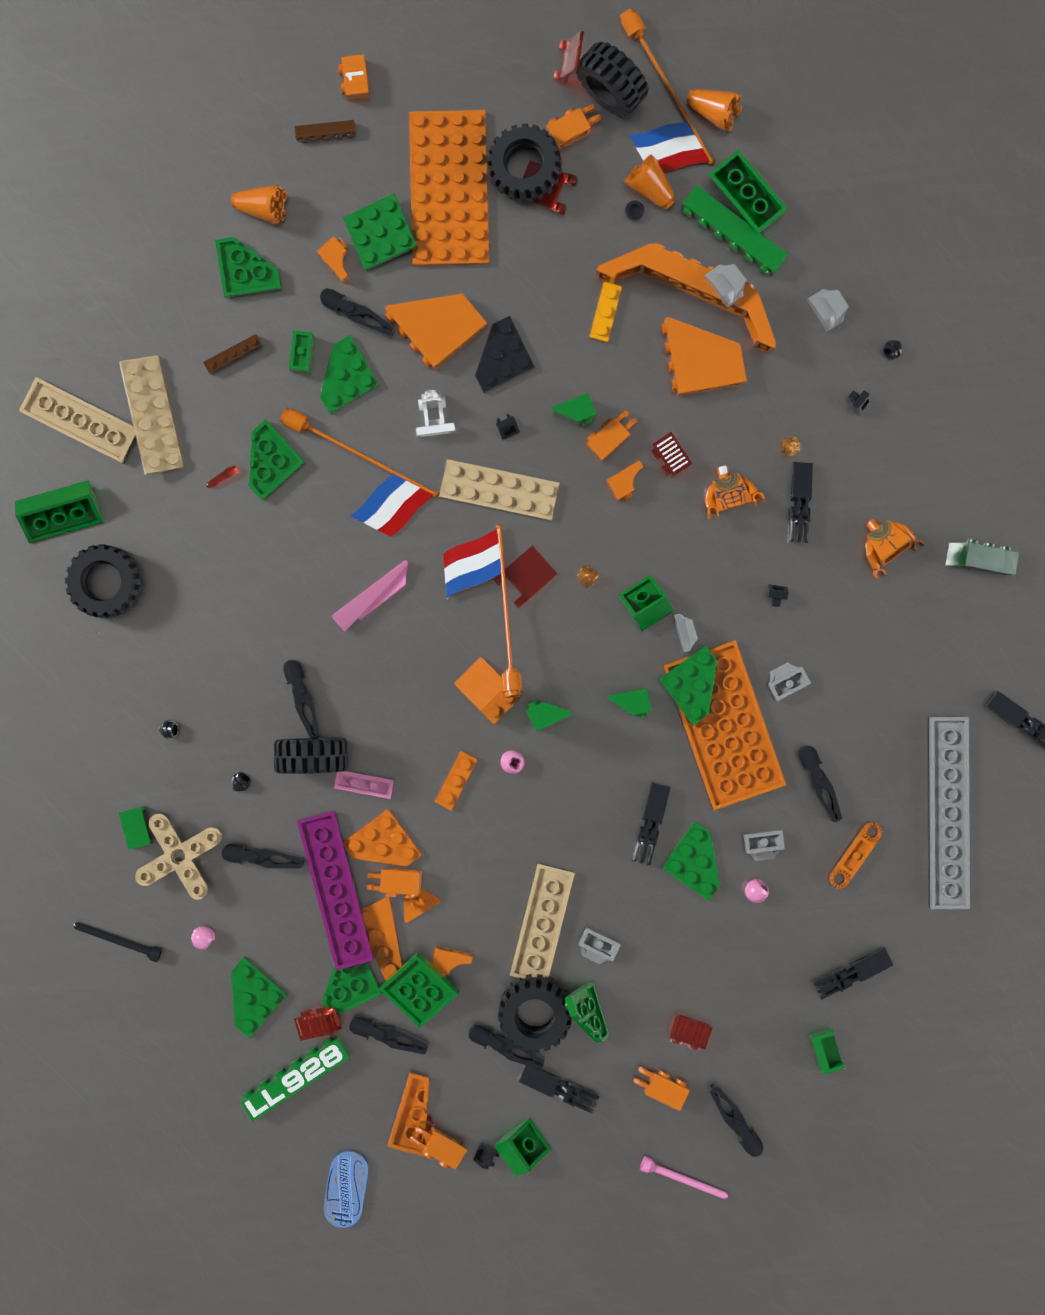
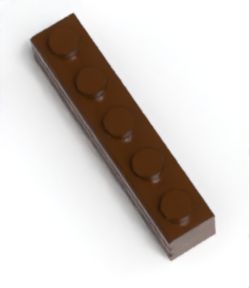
M354 120L294 126L296 140L299 142H306V140L310 139L311 141H317L319 138L327 140L330 137L341 138L342 136L353 137L356 135Z
M255 334L203 363L207 371L212 374L252 351L261 348L263 345Z

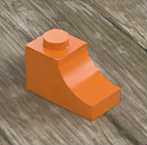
M333 236L316 252L336 276L345 283L349 279L348 274L344 270V259L348 255L347 245L340 238L337 240Z
M640 460L606 480L617 501L622 499L624 502L633 496L632 492L635 490L633 487L634 477L643 468Z
M436 946L432 965L445 977V974L449 975L454 967L461 964H471L473 954Z

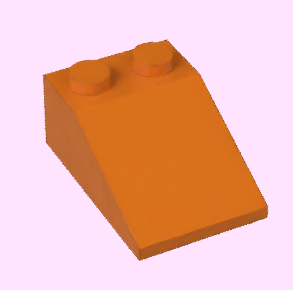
M482 657L454 683L493 724L521 698V696L514 698L505 697L502 677Z

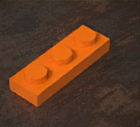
M460 751L435 803L452 811L478 760L477 758Z

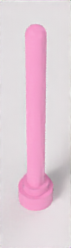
M644 1156L641 1162L640 1171L655 1172L719 1198L726 1199L728 1197L727 1192L655 1164L656 1162L652 1158Z

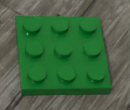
M394 193L343 217L366 271L418 247Z
M419 952L411 957L379 987V990L419 1028L459 994V990Z

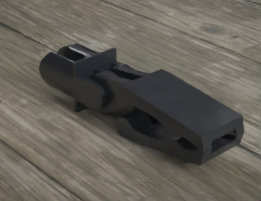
M326 288L321 292L320 300L322 304L336 314L341 311L357 326L390 339L394 335V327L366 306L346 301L345 294L342 295L333 289ZM361 316L373 318L382 327L368 324Z
M793 462L790 501H793V507L791 506L789 542L794 541L796 525V542L801 543L804 525V543H808L809 522L811 521L808 505L812 499L813 463Z
M288 660L283 665L284 675L287 680L286 684L292 683L296 711L309 737L316 738L321 735L315 701L307 686L303 683V679L307 677H305L299 661ZM304 704L311 710L312 725L305 716Z
M996 690L985 707L1013 728H1020L1025 736L1045 749V743L1040 740L1042 738L1045 741V724L1035 717L1031 718L1028 715V711Z
M802 746L798 750V757L802 764V769L809 771L808 775L812 791L831 822H839L842 819L833 785L819 767L823 762L820 760L814 747ZM822 788H824L830 796L831 809L827 806L826 802L823 799Z
M651 783L642 816L644 824L643 827L640 826L636 839L637 842L632 858L634 862L637 860L640 845L643 844L639 863H644L648 846H651L647 859V865H651L659 836L657 829L659 824H662L671 789L670 786Z
M230 843L221 852L223 859L228 862L243 865L245 861L265 868H302L305 862L304 857L274 848L247 849V844ZM273 855L281 856L291 862L278 863L268 857Z
M886 948L877 949L850 962V966L829 972L830 975L813 982L814 986H819L816 988L817 992L822 993L819 996L820 999L823 1000L839 991L843 992V990L851 987L854 982L859 980L863 982L893 966Z
M355 1016L350 1022V1031L367 1038L366 1040L371 1036L390 1048L424 1055L428 1050L429 1041L400 1027L383 1024L377 1025L374 1024L375 1019L372 1020L363 1016ZM395 1037L406 1038L414 1044L402 1043Z
M477 1023L470 1027L469 1039L483 1046L484 1049L489 1045L508 1060L540 1070L544 1066V1056L538 1052L534 1053L533 1049H529L527 1052L523 1051L522 1046L516 1048L512 1045L513 1040L508 1041L502 1035L493 1034L494 1028L490 1029ZM512 1049H519L531 1058L519 1056Z
M524 1065L518 1082L552 1098L554 1095H557L562 1102L572 1107L576 1106L593 1114L594 1110L588 1106L596 1107L597 1103L594 1100H599L600 1096L582 1089L581 1086L568 1081L567 1083L561 1082L560 1076Z
M717 1083L711 1084L708 1088L726 1124L740 1136L737 1139L748 1154L752 1157L760 1156L764 1149L763 1143L754 1128L749 1130L739 1107ZM718 1094L720 1098L728 1102L732 1107L733 1116L724 1111Z

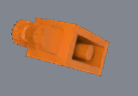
M594 104L583 109L578 108L575 110V108H572L565 113V116L559 119L558 117L553 118L548 122L546 131L549 132L550 137L553 136L559 149L591 132L590 126L602 119L600 115H595L588 120L586 119L585 115L595 110Z
M627 409L617 418L614 417L612 420L608 418L601 425L603 429L598 433L594 431L587 438L586 446L601 462L630 436L628 430L637 422L636 418L631 419L625 427L620 423L622 419L628 416L629 411Z
M383 868L381 873H368V878L381 879L380 885H367L368 890H378L380 893H385V896L397 897V894H404V898H416V895L421 894L422 870Z
M640 1066L638 1071L649 1076L650 1079L646 1082L641 1078L635 1077L633 1082L645 1088V1095L680 1111L690 1091L687 1082L679 1078L674 1080L669 1077L670 1074L663 1070H659V1072L655 1070L650 1071Z
M417 1126L416 1131L426 1137L422 1142L418 1138L411 1136L410 1141L423 1150V1155L431 1160L436 1158L443 1167L447 1169L452 1167L456 1170L468 1150L466 1146L433 1126L429 1131Z

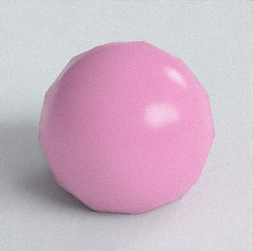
M516 750L506 751L500 760L502 769L508 774L519 773L525 764L524 757Z
M760 879L749 881L745 887L746 898L753 903H761L768 897L769 889Z
M207 926L196 928L191 935L194 947L199 950H205L215 940L213 930Z

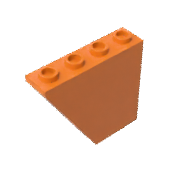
M463 293L392 304L385 307L387 319L399 326L397 331L403 338L408 337L411 341L410 347L415 353L420 352L423 356L421 360L428 368L432 366L434 370L487 327V322Z
M670 317L664 319V324H661L663 335L667 336L665 350L666 354H670L671 361H668L669 372L674 375V380H671L673 392L676 391L677 396L737 386L747 382L740 343Z

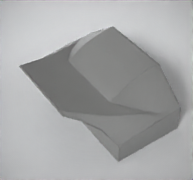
M720 264L704 276L727 308L743 297V289L747 279L735 264L725 266Z
M823 289L807 299L827 332L844 322V315L849 306L839 290L828 291Z
M682 614L674 615L673 618L683 652L691 651L698 639L693 620L686 618Z
M787 662L770 671L768 686L775 700L779 701L811 684L803 667H796Z
M782 830L743 834L746 854L751 855L754 861L776 859L777 854L785 849Z
M586 927L578 945L581 947V956L602 964L606 961L613 962L621 943Z

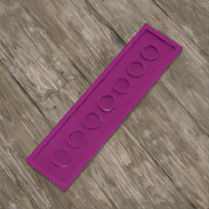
M335 811L298 820L297 824L335 969L340 970L373 961L371 946Z

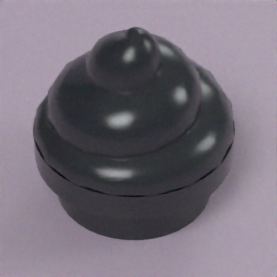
M896 340L887 341L883 348L884 355L888 359L898 358L902 354L901 342Z
M166 720L160 725L158 730L164 738L172 739L177 737L179 725L173 720Z
M243 772L235 774L232 777V789L237 792L246 791L250 786L251 779Z

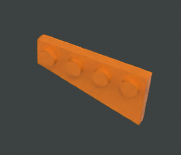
M388 896L361 908L371 950L385 981L403 966L391 901Z
M409 1072L387 1144L388 1147L424 1156L423 1150L413 1144L410 1138L413 1136L423 1142L426 1137L419 1134L416 1128L420 1126L426 1129L428 1076Z

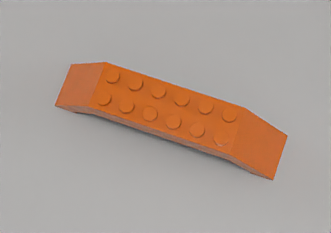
M659 243L645 245L599 265L596 270L595 278L611 284L616 280L638 272L743 317L754 341L752 347L770 354L776 346L758 290L754 289V285L746 282L743 289V297L727 308L704 278L714 267L708 266L706 268L701 265L700 261L692 258L688 260L680 252L665 250L666 247Z

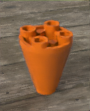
M691 89L687 97V104L721 130L728 132L733 127L734 117L740 114L742 105L739 104L741 95L736 92Z
M652 154L643 160L642 165H636L624 179L629 187L665 210L676 201L675 194L662 168Z
M279 185L241 190L232 194L231 205L238 211L271 224H277L285 219L284 201H286L287 192Z

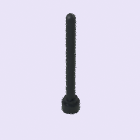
M75 922L73 928L78 931L145 954L150 961L157 963L160 959L163 948L158 946H150L149 948L79 922Z

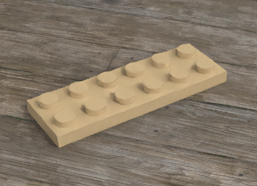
M158 355L120 361L119 365L145 475L183 468Z
M35 377L19 409V412L122 464L136 438L134 426Z
M447 459L439 497L552 521L559 483Z
M537 863L510 976L525 979L526 975L532 974V977L542 974V978L547 979L550 975L575 872Z

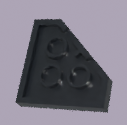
M510 316L492 324L475 374L483 393L535 368Z

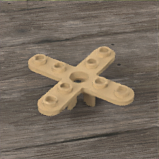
M164 814L153 815L149 820V827L165 854L137 870L135 874L137 883L142 886H148L175 870L193 899L200 900L204 898L208 893V886L192 860L218 845L222 839L221 832L215 827H209L182 843ZM178 850L183 851L185 854V858L181 862L176 861L178 859L176 856L174 857V853Z

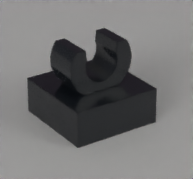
M865 390L860 395L852 391L848 396L853 403L854 411L859 415L864 412L872 401L870 393Z
M506 414L507 419L501 421L500 418H497L496 426L502 440L520 432L514 416Z
M768 584L767 593L768 597L772 598V606L780 607L781 599L788 600V587Z
M480 1143L473 1160L481 1168L488 1170L489 1166H495L492 1159L494 1156L499 1157V1154L487 1144Z

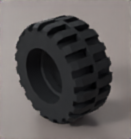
M601 41L595 43L576 63L575 72L583 88L587 90V93L598 104L613 115L616 114L619 117L629 116L648 95V83L645 81L646 78L640 72L641 70L623 51L618 50L616 46H612L608 42L604 43Z
M522 124V127L517 128V125L511 126L512 130H503L501 132L502 136H496L493 140L494 146H490V156H487L488 170L494 185L501 194H505L506 198L510 200L515 198L516 202L520 203L523 200H527L530 203L533 202V198L538 197V200L544 198V193L550 194L553 191L552 186H557L559 182L558 177L562 173V159L559 147L553 136H549L548 131L545 129L541 131L539 126L534 124L532 128L528 124ZM533 149L541 154L543 164L535 175L529 178H517L509 173L507 169L508 160L518 150Z
M105 544L88 546V549L79 551V555L71 559L72 564L70 567L67 566L66 569L68 576L67 578L65 577V583L68 588L65 590L67 595H70L72 604L76 605L77 609L81 612L98 618H114V616H120L126 610H130L133 607L132 604L138 601L140 597L138 593L142 591L143 586L140 585V581L143 580L142 574L139 573L140 567L138 563H135L134 558L120 548ZM102 563L114 566L119 571L121 577L118 592L112 598L105 600L95 598L89 592L87 586V578L90 571L96 565Z
M346 738L279 739L273 744L274 770L278 774L344 772L348 768V741Z
M532 974L526 975L524 980L519 977L515 980V984L510 983L507 986V991L503 992L499 1005L498 1022H500L501 1032H505V1038L508 1041L513 1040V1046L516 1048L522 1046L523 1051L527 1052L529 1049H534V1053L540 1052V1049L543 1048L544 1051L551 1050V1045L556 1047L560 1044V1039H565L567 1031L571 1027L572 1018L565 1007V997L569 995L567 990L562 989L563 985L561 983H553L554 978L549 976L547 979L542 978V974H537V977H532ZM528 1000H541L552 1008L554 1016L549 1023L543 1026H530L519 1018L517 1010L522 1003Z

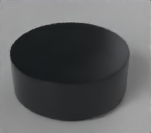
M636 200L630 201L625 208L626 217L631 221H637L642 218L644 214L643 204Z

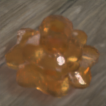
M796 435L789 439L783 438L781 440V445L784 447L782 453L785 454V457L799 452L800 440Z
M589 564L581 566L578 579L585 587L593 586V580L598 577V573Z

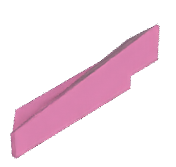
M404 560L331 616L344 632L357 619L362 620L406 585L408 561Z

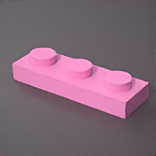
M350 771L337 772L334 789L391 799L394 780Z

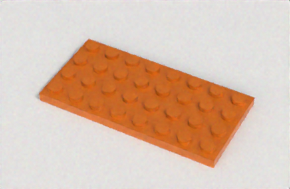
M485 110L409 112L412 234L418 246L412 249L413 266L489 264Z
M736 640L709 649L717 660L709 715L692 726L677 705L713 810L786 786ZM688 657L663 665L665 673H668Z

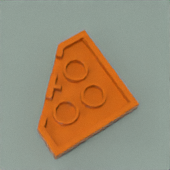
M389 809L385 810L343 842L350 856L358 860L407 867L422 855Z

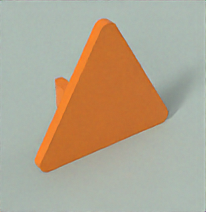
M422 888L421 894L416 895V898H404V921L408 923L439 904L441 899Z

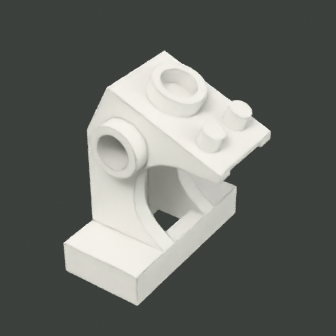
M436 390L425 391V394H421L422 399L418 400L419 410L424 411L425 427L416 428L417 437L456 433L454 423L445 424L443 408H446L445 396L441 397V393L436 392ZM439 408L440 419L429 420L427 409Z

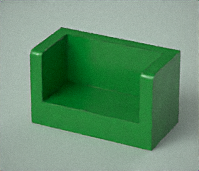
M293 330L289 370L291 372L310 374L315 338L312 332Z
M144 806L119 812L128 850L154 843L153 839L150 840L143 814Z
M832 1028L810 1034L820 1071L823 1075L845 1069L834 1037L835 1032Z

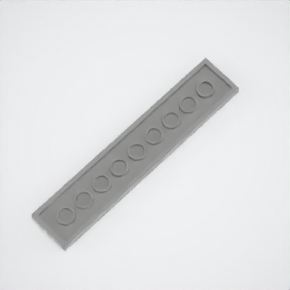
M929 717L930 909H970L969 717Z

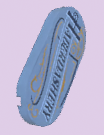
M345 1150L333 1159L329 1171L324 1214L332 1225L339 1228H347L354 1225L359 1220L363 1209L369 1166L363 1155L354 1150Z

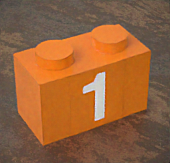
M364 54L341 57L342 63L338 64L340 76L343 75L344 82L341 83L342 95L346 94L347 100L370 98Z

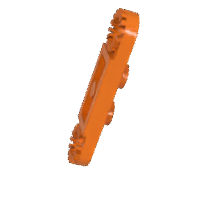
M869 822L861 829L830 873L829 881L833 887L837 889L845 888L852 877H854L882 836V828L879 824ZM871 826L877 828V835L875 837H869L867 834ZM838 873L844 875V881L841 884H836L834 881V876Z

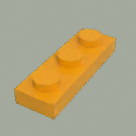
M608 282L603 283L590 339L608 343L622 286Z

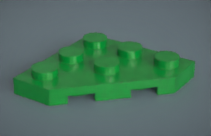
M235 237L215 240L224 298L281 289L279 270L246 247Z
M351 335L333 344L320 398L330 414L379 386Z
M266 419L251 432L249 487L263 501L305 463Z
M706 645L659 678L692 726L709 715L717 660Z
M694 821L661 868L710 901L720 886L710 831Z
M244 956L231 971L234 1026L246 1037L250 1038L287 996V993Z
M368 962L336 970L334 965L322 1000V1004L326 1012L329 1011L331 1019L333 1018L331 1010H333L336 1017L382 994Z
M594 981L584 984L565 997V1007L569 1011L570 1017L595 1043L603 1042L610 1037Z

